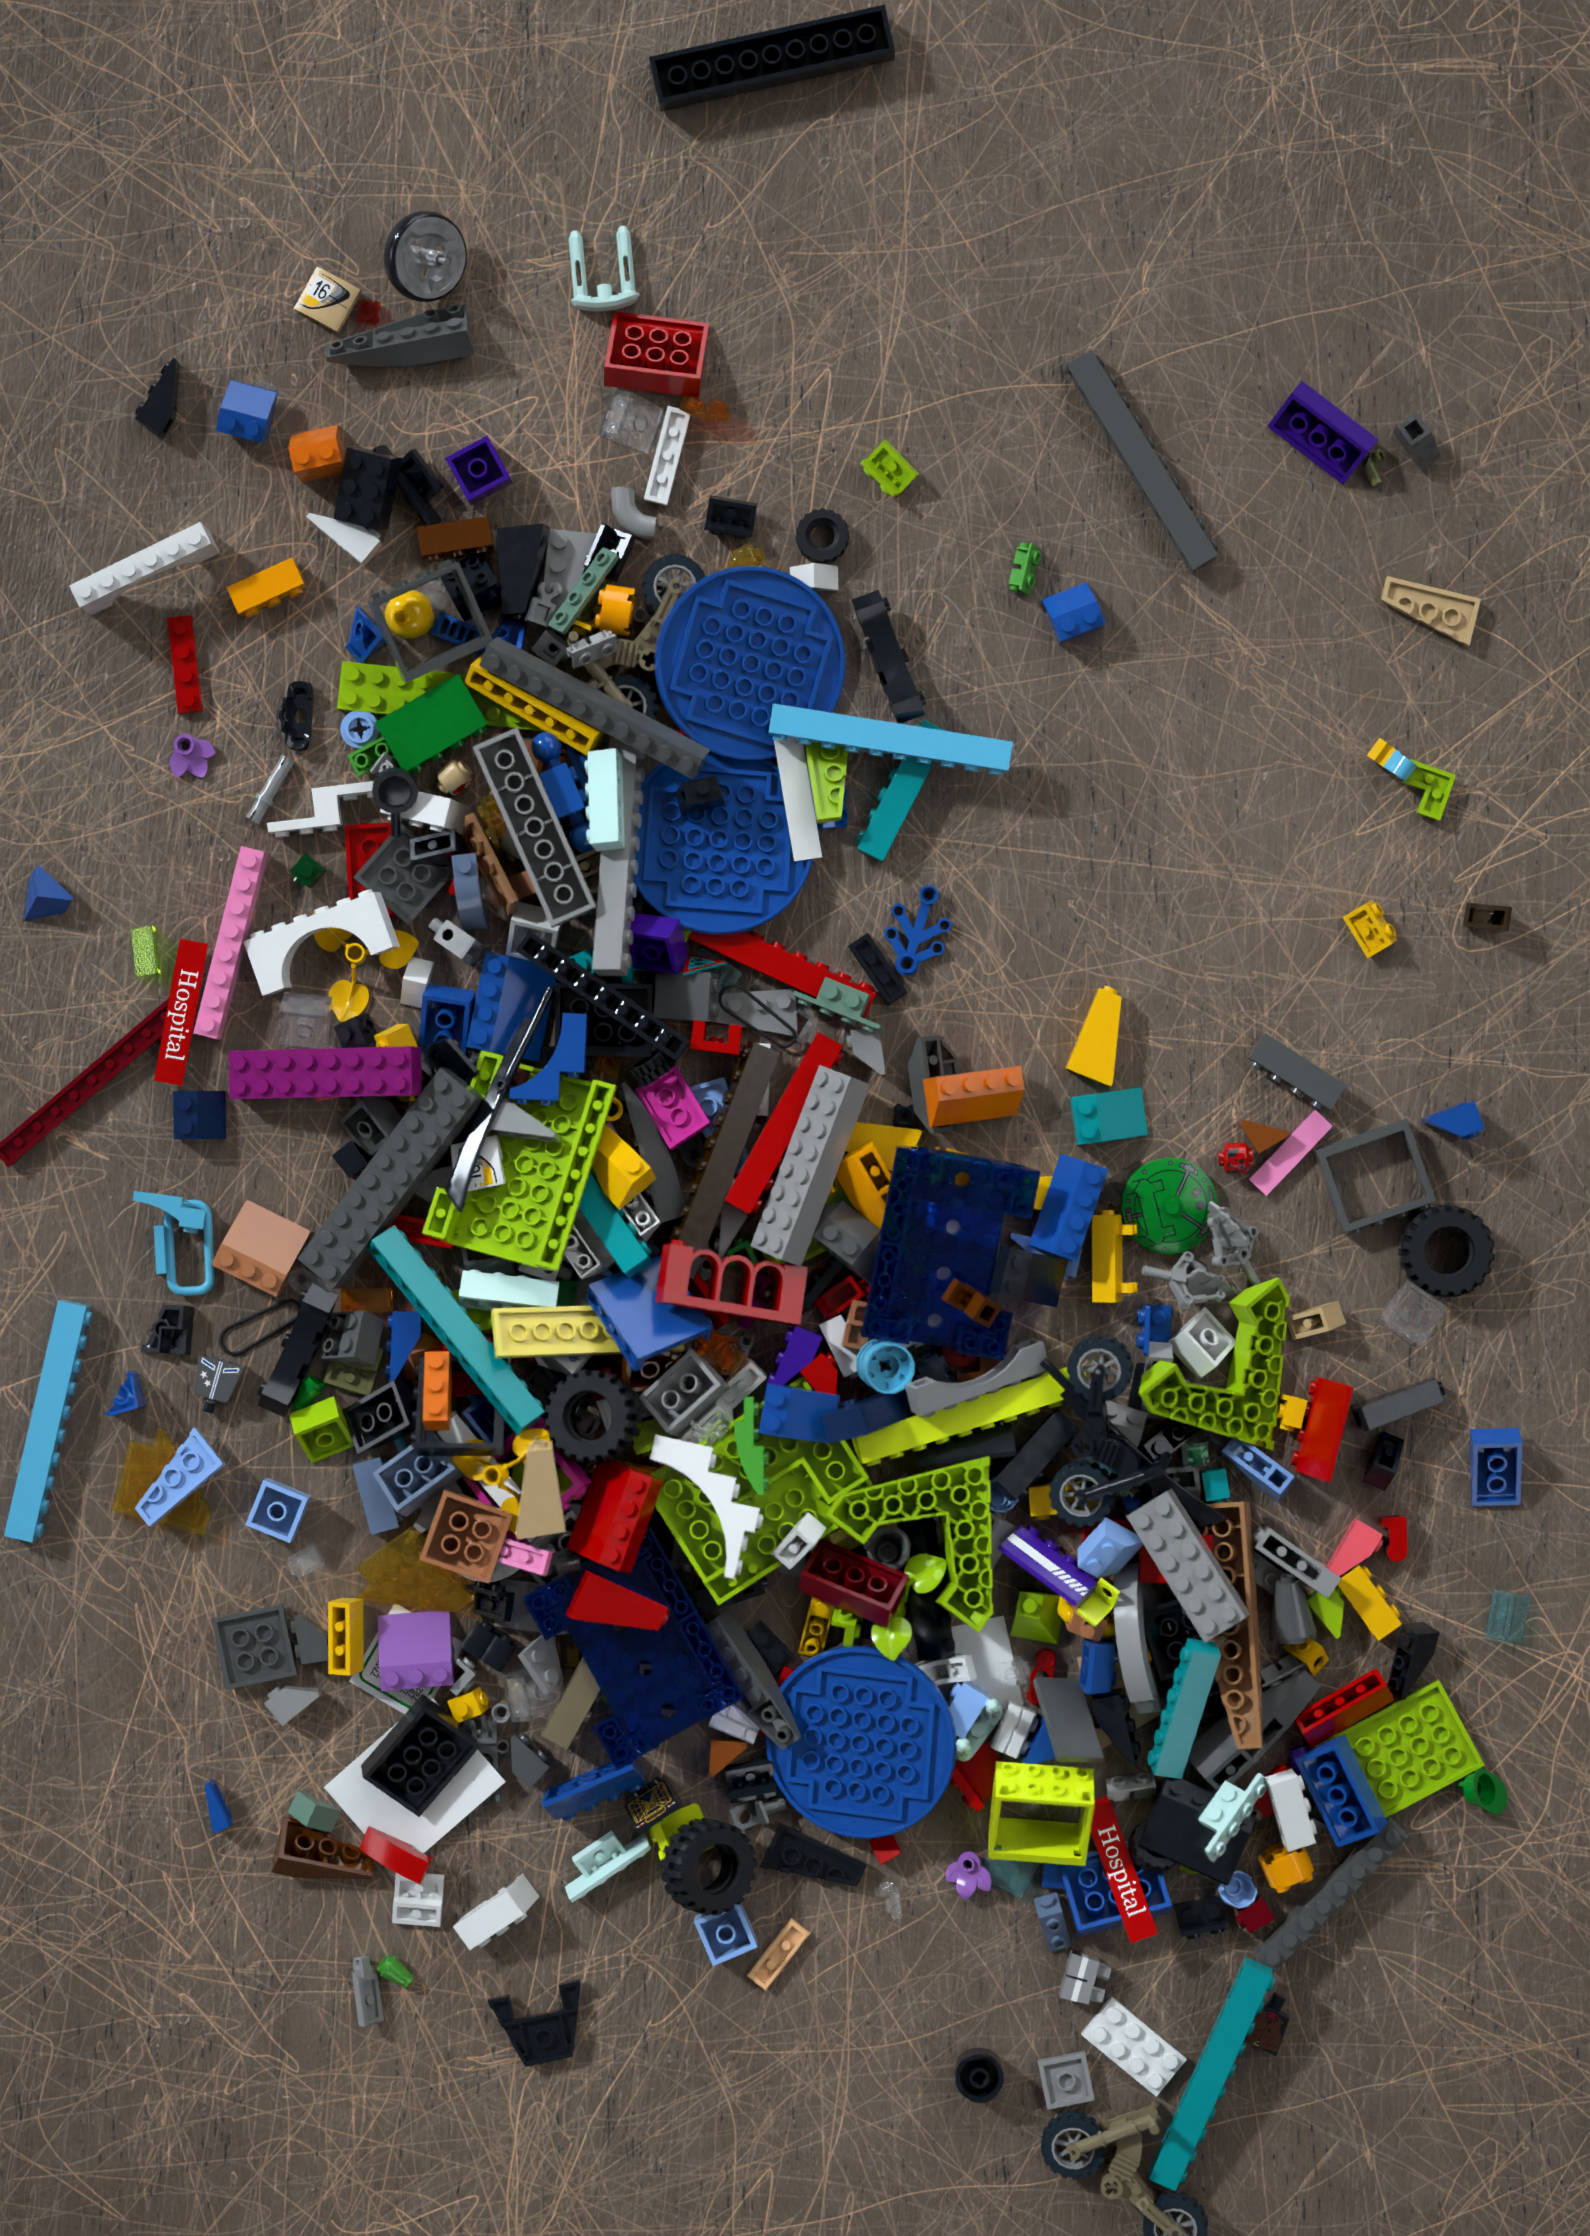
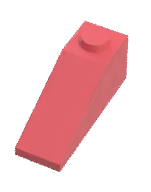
M1354 1518L1326 1567L1338 1576L1342 1575L1371 1556L1373 1551L1377 1552L1383 1543L1381 1539L1383 1534Z

